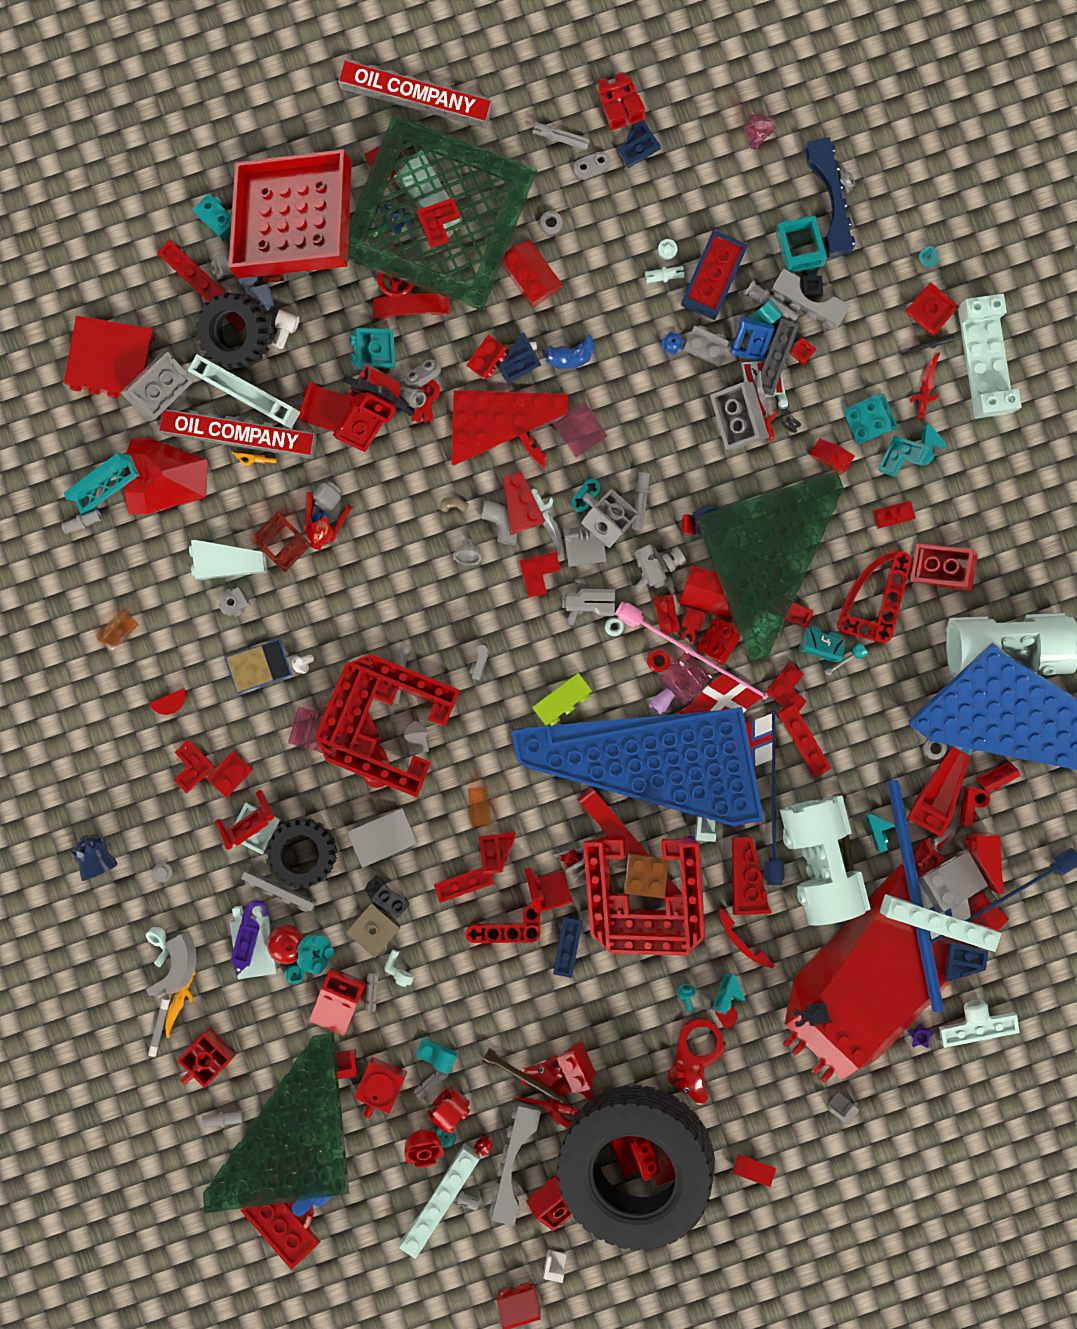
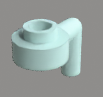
M151 927L146 933V938L151 944L160 946L163 950L154 962L156 966L161 967L170 955L165 944L167 936L162 928Z
M392 949L384 968L385 971L394 976L398 985L403 987L411 985L414 976L407 971L393 967L399 952Z

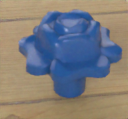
M671 331L668 335L663 336L661 346L664 348L665 353L675 355L677 351H682L684 340L680 339L681 335L679 333L675 334Z

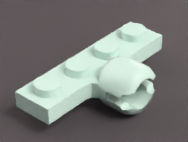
M971 1000L965 1003V1020L963 1022L939 1027L941 1043L944 1048L1020 1033L1018 1018L1015 1012L989 1016L988 1005L983 1000Z

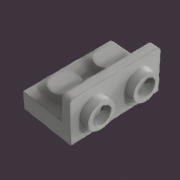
M694 326L683 351L718 366L729 341L721 334L716 333L714 335L710 333L709 329L704 326Z

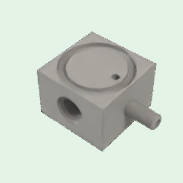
M612 489L599 502L588 493L583 496V500L592 509L582 520L581 524L608 548L624 534L640 515Z

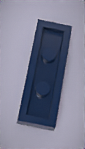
M564 916L553 970L554 975L572 978L583 920Z

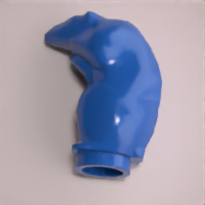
M588 335L585 341L574 349L565 346L555 348L549 346L546 349V362L558 369H573L584 365L590 361L591 355L594 353V341L591 335Z

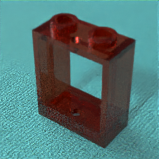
M278 511L251 538L284 572L312 545ZM287 526L295 536L275 555L267 545Z

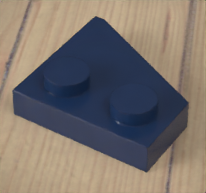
M644 120L637 122L634 130L629 133L627 140L619 148L618 154L627 168H630L659 151L661 145Z
M524 332L521 333L516 343L499 365L507 383L541 366Z
M948 943L944 981L950 982L957 978L985 971L988 951Z

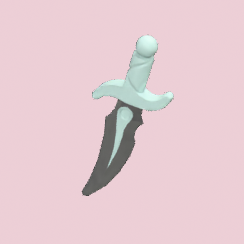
M531 489L545 519L543 526L552 538L557 555L559 556L561 551V535L558 525L552 517L553 514L548 510L553 505V499L550 498L549 503L544 505L540 495L537 494V490Z

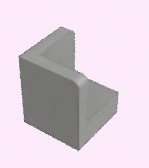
M836 1092L826 1105L832 1114L847 1125L859 1112V1108L840 1092Z

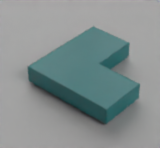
M894 436L877 470L896 477L904 460L921 465L929 447Z

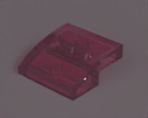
M586 403L581 404L553 423L574 457H578L607 437Z
M684 651L658 677L684 705L712 679L687 651Z
M298 706L288 743L322 753L315 735L324 713Z

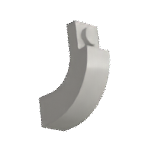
M190 933L180 934L165 943L171 956V969L163 980L146 989L149 996L157 995V997H161L167 993H178L191 980L197 959L195 944Z

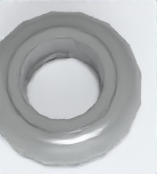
M547 211L540 217L539 224L543 232L552 235L561 230L563 221L557 212ZM553 218L557 224L554 227H548L545 223L546 220Z
M927 739L923 745L924 754L932 760L942 758L946 754L947 745L938 743L940 750L938 753L933 754L930 751V746L935 742Z

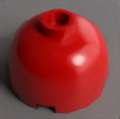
M291 925L275 928L268 936L266 943L271 958L281 964L296 962L299 954L297 947L304 938L302 932Z
M420 1129L410 1134L404 1146L406 1162L409 1165L410 1162L414 1163L415 1167L418 1168L434 1165L437 1163L436 1159L442 1158L444 1153L439 1136L427 1129Z

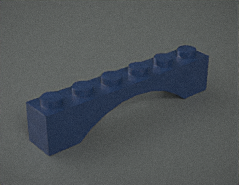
M830 137L808 141L804 148L808 167L823 181L831 200V224L824 239L827 257L829 259L848 255L855 247V238L851 236V220L846 215L847 201L842 196L843 184L838 178L839 164L834 159V143H831Z

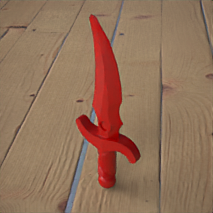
M940 352L929 361L921 379L922 385L919 388L920 395H915L910 399V403L915 400L920 401L918 419L920 421L925 419L928 403L935 401L939 397V394L930 396V392L934 388V374Z
M512 1098L546 1107L547 1111L573 1115L579 1113L578 1108H573L567 1103H552L531 1098Z

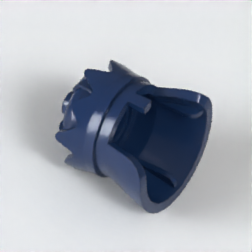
M96 836L80 837L81 841L75 844L76 852L70 851L79 864L81 881L96 877L118 865L116 859L108 852L104 837H101L100 840Z

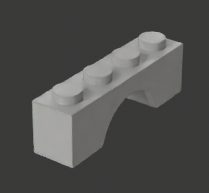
M784 268L770 291V294L780 302L788 303L789 307L793 310H801L806 313L805 315L808 318L819 320L824 327L831 330L838 328L850 307L849 304L834 296L820 303L808 300L801 292L800 277Z

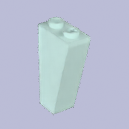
M191 540L192 545L189 546V553L193 557L194 564L191 565V572L195 579L205 580L267 573L266 554L263 552Z

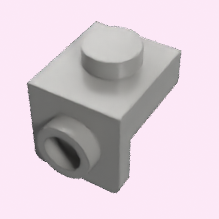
M229 253L216 255L211 262V270L217 280L222 279L224 275L234 274L229 269Z

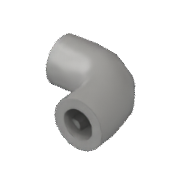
M485 501L482 519L493 521L497 524L499 528L497 542L506 545H516L517 533L510 536L508 509L495 502Z

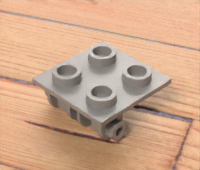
M585 526L563 529L569 567L607 562L604 543Z

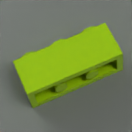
M577 673L532 708L546 726L548 724L553 726L560 720L559 716L565 712L567 715L572 712L577 702L583 703L591 697L589 693L592 690L580 674Z

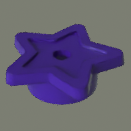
M920 1023L916 1030L908 1031L909 1035L913 1038L912 1047L918 1045L926 1048L929 1047L928 1042L933 1032L926 1031L923 1024Z

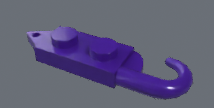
M258 900L251 901L246 905L230 961L233 962L237 976L247 966L251 965L260 930L259 923L255 919L250 918L253 908L256 906L261 907L263 915L267 916V906Z

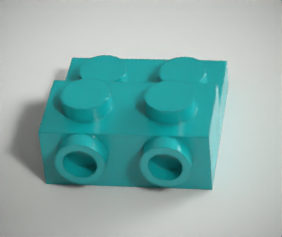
M356 328L350 334L349 343L350 346H353L354 353H351L350 361L355 366V370H363L366 363L374 368L394 369L396 367L393 329Z

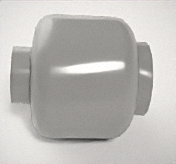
M328 482V484L322 483L313 493L314 505L321 511L324 509L328 511L333 510L341 500L340 489L331 482Z

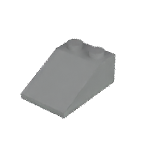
M969 851L918 878L933 907L939 913L956 906L988 886Z

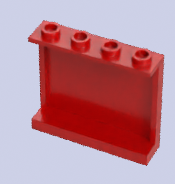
M76 316L64 384L69 386L70 390L81 392V389H84L94 395H100L101 392L107 393V396L112 398L123 396L120 392L147 367L151 340H155L156 332L151 328Z

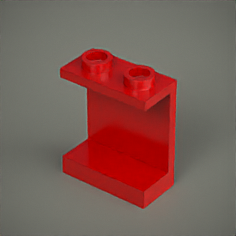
M310 382L309 386H305L303 391V397H305L303 404H299L297 409L300 411L298 419L302 422L335 432L352 402L347 397V393L343 395L318 387L313 382Z
M624 1136L610 1141L623 1177H627L640 1170L643 1181H647L661 1173L648 1139L637 1136Z

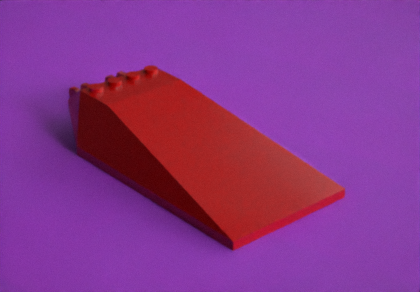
M923 839L913 850L918 878L938 867L935 865V859L932 858L923 869L917 868V863L927 853L925 849L926 839ZM938 853L941 857V864L948 861L943 855ZM903 862L868 898L871 910H867L864 914L847 920L793 977L784 1022L785 1026L792 1032L784 1040L783 1045L785 1047L790 1046L795 1038L798 1037L801 1041L791 1052L794 1056L799 1054L805 1045L820 1058L812 1067L811 1072L813 1074L818 1073L825 1064L829 1067L820 1077L822 1082H826L834 1072L843 1080L878 1060L931 1004L916 927L879 913L885 894L911 902ZM981 891L967 898L970 916L992 904ZM995 906L969 922L999 931L1009 921V918ZM947 936L940 938L934 942V945H931L940 992L950 983L944 981L948 943L982 949L981 947ZM825 1001L830 1022L810 1026L809 1022H806L803 1026H795V1022L801 1020V1015L793 1016L792 1011H806L805 1005Z

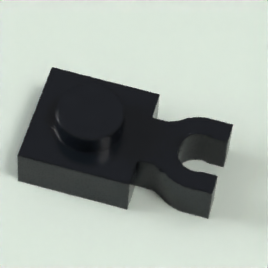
M815 267L813 271L809 269L803 270L806 275L802 278L803 295L805 297L823 296L822 276H817L819 267Z
M825 1001L805 1005L806 1011H792L793 1016L801 1015V1020L795 1022L796 1027L803 1026L806 1022H809L810 1026L830 1022Z

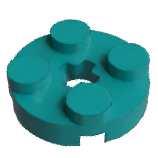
M319 934L308 935L301 940L297 947L299 954L296 960L301 970L320 974L333 957L334 949L331 948V944L325 936ZM313 950L316 951L315 957H313Z

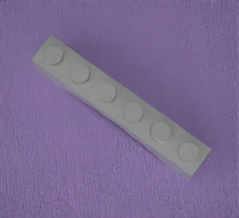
M518 1101V1106L513 1107L511 1118L514 1119L513 1126L509 1125L507 1137L510 1140L508 1145L505 1144L502 1155L505 1157L504 1164L500 1163L498 1175L501 1176L500 1183L496 1182L493 1194L497 1196L495 1202H491L489 1213L492 1214V1221L515 1225L519 1200L512 1183V1166L521 1145L530 1135L537 1131L541 1106Z

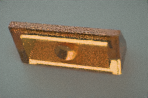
M122 609L97 633V640L112 652L139 624Z
M487 786L468 788L472 827L491 825Z

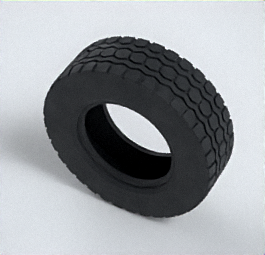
M625 1085L620 1086L618 1089L617 1087L608 1089L606 1093L603 1091L596 1095L595 1098L593 1097L579 1110V1113L574 1116L560 1148L557 1175L564 1203H567L566 1207L571 1214H574V1219L579 1224H582V1227L587 1232L593 1233V1236L601 1241L602 1239L605 1240L607 1244L612 1246L614 1244L618 1245V1248L653 1250L654 1247L658 1249L665 1247L667 1243L670 1245L678 1241L679 1238L681 1239L688 1234L699 1222L710 1199L715 1172V1157L708 1131L706 1132L703 1122L699 1121L698 1115L693 1110H690L686 1103L680 1102L679 1098L672 1094L668 1095V1092L661 1089L655 1090L654 1087H642V1085H632V1087ZM624 1136H637L648 1139L661 1147L669 1156L676 1178L667 1189L653 1196L636 1197L625 1194L616 1189L604 1176L599 1164V1151L608 1142Z

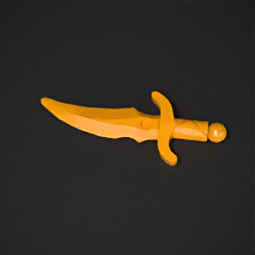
M193 976L181 991L173 995L174 998L169 1005L165 1022L167 1038L170 1037L174 1021L184 1006L185 996L189 998L190 1002L194 1001V996L189 990V986L194 978Z

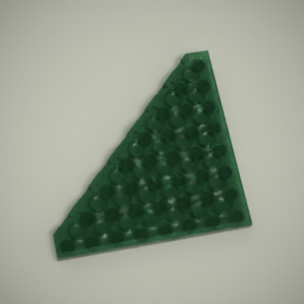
M838 471L696 517L749 663L770 656L775 640L778 638L783 627V622L791 609L796 593L804 580V575L812 562L817 546L821 542L826 530L825 528L844 490Z
M334 1033L312 1036L304 1052L300 1053L293 1063L294 1066L290 1072L284 1076L277 1086L276 1092L268 1099L261 1109L262 1112L257 1119H254L241 1142H238L231 1152L227 1162L221 1166L214 1176L215 1179L211 1185L203 1192L204 1214L350 1194Z

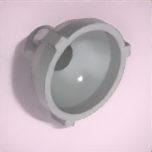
M464 539L463 544L453 553V559L464 565H477L481 561V552L474 546V540Z

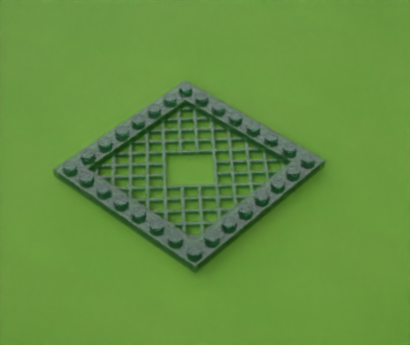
M392 115L349 224L348 260L484 311L536 176L537 169ZM413 145L416 154L407 157L403 149ZM417 147L424 149V151L419 152ZM401 151V154L404 159L397 162V159ZM431 152L434 161L425 164L421 156ZM435 154L440 155V156H443V157L440 158V159H437V157H436ZM419 158L422 166L412 169L409 161ZM449 159L453 168L443 171L440 163ZM453 161H456V162L461 163V164L455 166V164H454ZM406 163L409 171L400 175L397 166ZM437 165L440 173L430 176L427 168ZM467 166L470 175L461 178L458 169ZM472 168L477 169L479 171L473 173ZM394 169L397 176L390 179ZM424 170L428 178L418 182L414 173ZM455 172L458 180L448 183L445 175ZM485 173L488 182L479 185L476 176ZM412 175L415 183L406 187L402 178ZM490 175L495 176V177H498V178H495V179L492 180L491 177H490ZM442 177L446 185L436 189L433 180ZM472 178L476 187L467 190L463 182ZM399 180L402 189L393 192L390 183ZM503 180L506 189L497 192L494 183ZM430 182L433 190L424 194L420 185ZM460 184L464 192L454 195L451 187ZM491 185L494 194L485 197L481 189ZM386 187H388L390 194L383 196ZM417 187L421 195L411 199L408 190ZM448 189L455 201L462 222L446 228L445 231L449 232L452 230L456 239L421 253L418 244L427 241V238L425 236L416 241L412 232L422 228L414 202ZM478 190L482 199L472 202L469 194ZM405 192L408 201L399 204L395 196ZM507 193L505 201L502 203L500 195ZM466 195L469 204L460 208L456 199ZM496 197L500 206L490 209L487 201ZM393 198L396 206L386 210L383 201ZM484 202L487 211L478 215L475 206ZM410 204L414 213L404 216L401 208ZM379 205H381L383 211L376 214ZM472 208L475 216L466 220L462 211ZM398 210L401 218L392 222L388 213ZM501 210L496 221L493 213ZM386 215L389 223L379 227L376 218ZM490 215L493 223L484 227L480 218ZM416 216L420 225L410 229L406 220ZM477 220L481 228L471 232L468 223ZM372 222H374L376 229L369 231ZM404 222L407 230L398 234L394 225ZM465 225L468 234L459 237L455 229ZM391 227L395 236L385 239L382 230ZM494 227L491 237L489 238L486 230ZM379 232L382 241L372 244L369 236ZM483 232L486 241L477 244L474 235ZM409 234L413 243L403 246L400 237ZM470 237L474 246L464 249L461 241ZM397 239L400 248L390 251L387 243ZM458 242L462 251L452 255L448 246ZM385 245L387 252L377 249L376 247ZM487 245L485 253L482 255L479 248ZM415 246L419 255L409 258L405 250ZM446 248L449 256L440 260L436 251ZM476 249L480 258L470 262L467 253ZM402 251L406 259L398 257L394 254H397ZM433 253L437 262L427 265L424 256ZM464 255L467 263L458 267L454 258ZM421 258V261L424 266L414 263L412 261ZM451 260L455 269L445 272L442 263ZM481 262L476 273L472 265ZM439 265L442 273L430 268ZM470 267L473 276L463 279L460 270ZM457 272L460 280L449 275ZM474 279L473 284L467 283Z

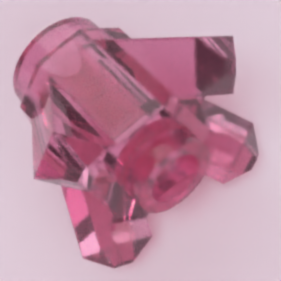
M750 112L748 116L750 122L745 123L743 129L748 138L751 139L749 142L750 148L757 149L775 131L776 127L772 118H762Z

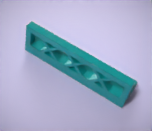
M117 453L63 494L66 500L75 501L80 514L84 515L127 485L139 474L130 455ZM129 467L131 474L123 477L125 468ZM117 477L115 485L109 487L111 478ZM100 486L103 487L101 496L96 497L97 489ZM88 496L90 497L88 505L84 507L82 500Z

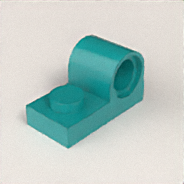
M771 299L752 314L749 319L773 324L783 313ZM752 329L746 330L749 335L751 334Z
M423 1037L415 1057L433 1064V1067L438 1071L449 1074L458 1052Z

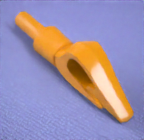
M232 452L245 466H249L253 462L263 464L265 462L277 463L276 458H268L265 455ZM241 458H248L249 461L246 463Z

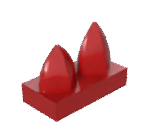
M673 594L653 598L660 631L666 635L680 632Z

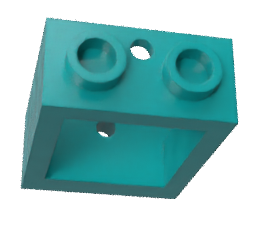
M803 216L793 221L784 220L777 225L776 236L786 270L793 273L824 266L827 256L815 216ZM811 228L817 252L792 257L785 233Z

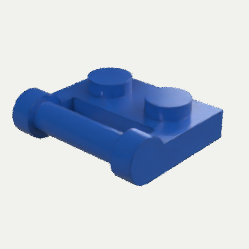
M741 317L739 330L729 352L735 356L763 361L774 325L753 321L748 317ZM752 329L746 348H741L746 330Z

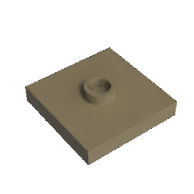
M371 903L346 933L375 958L400 930V927Z

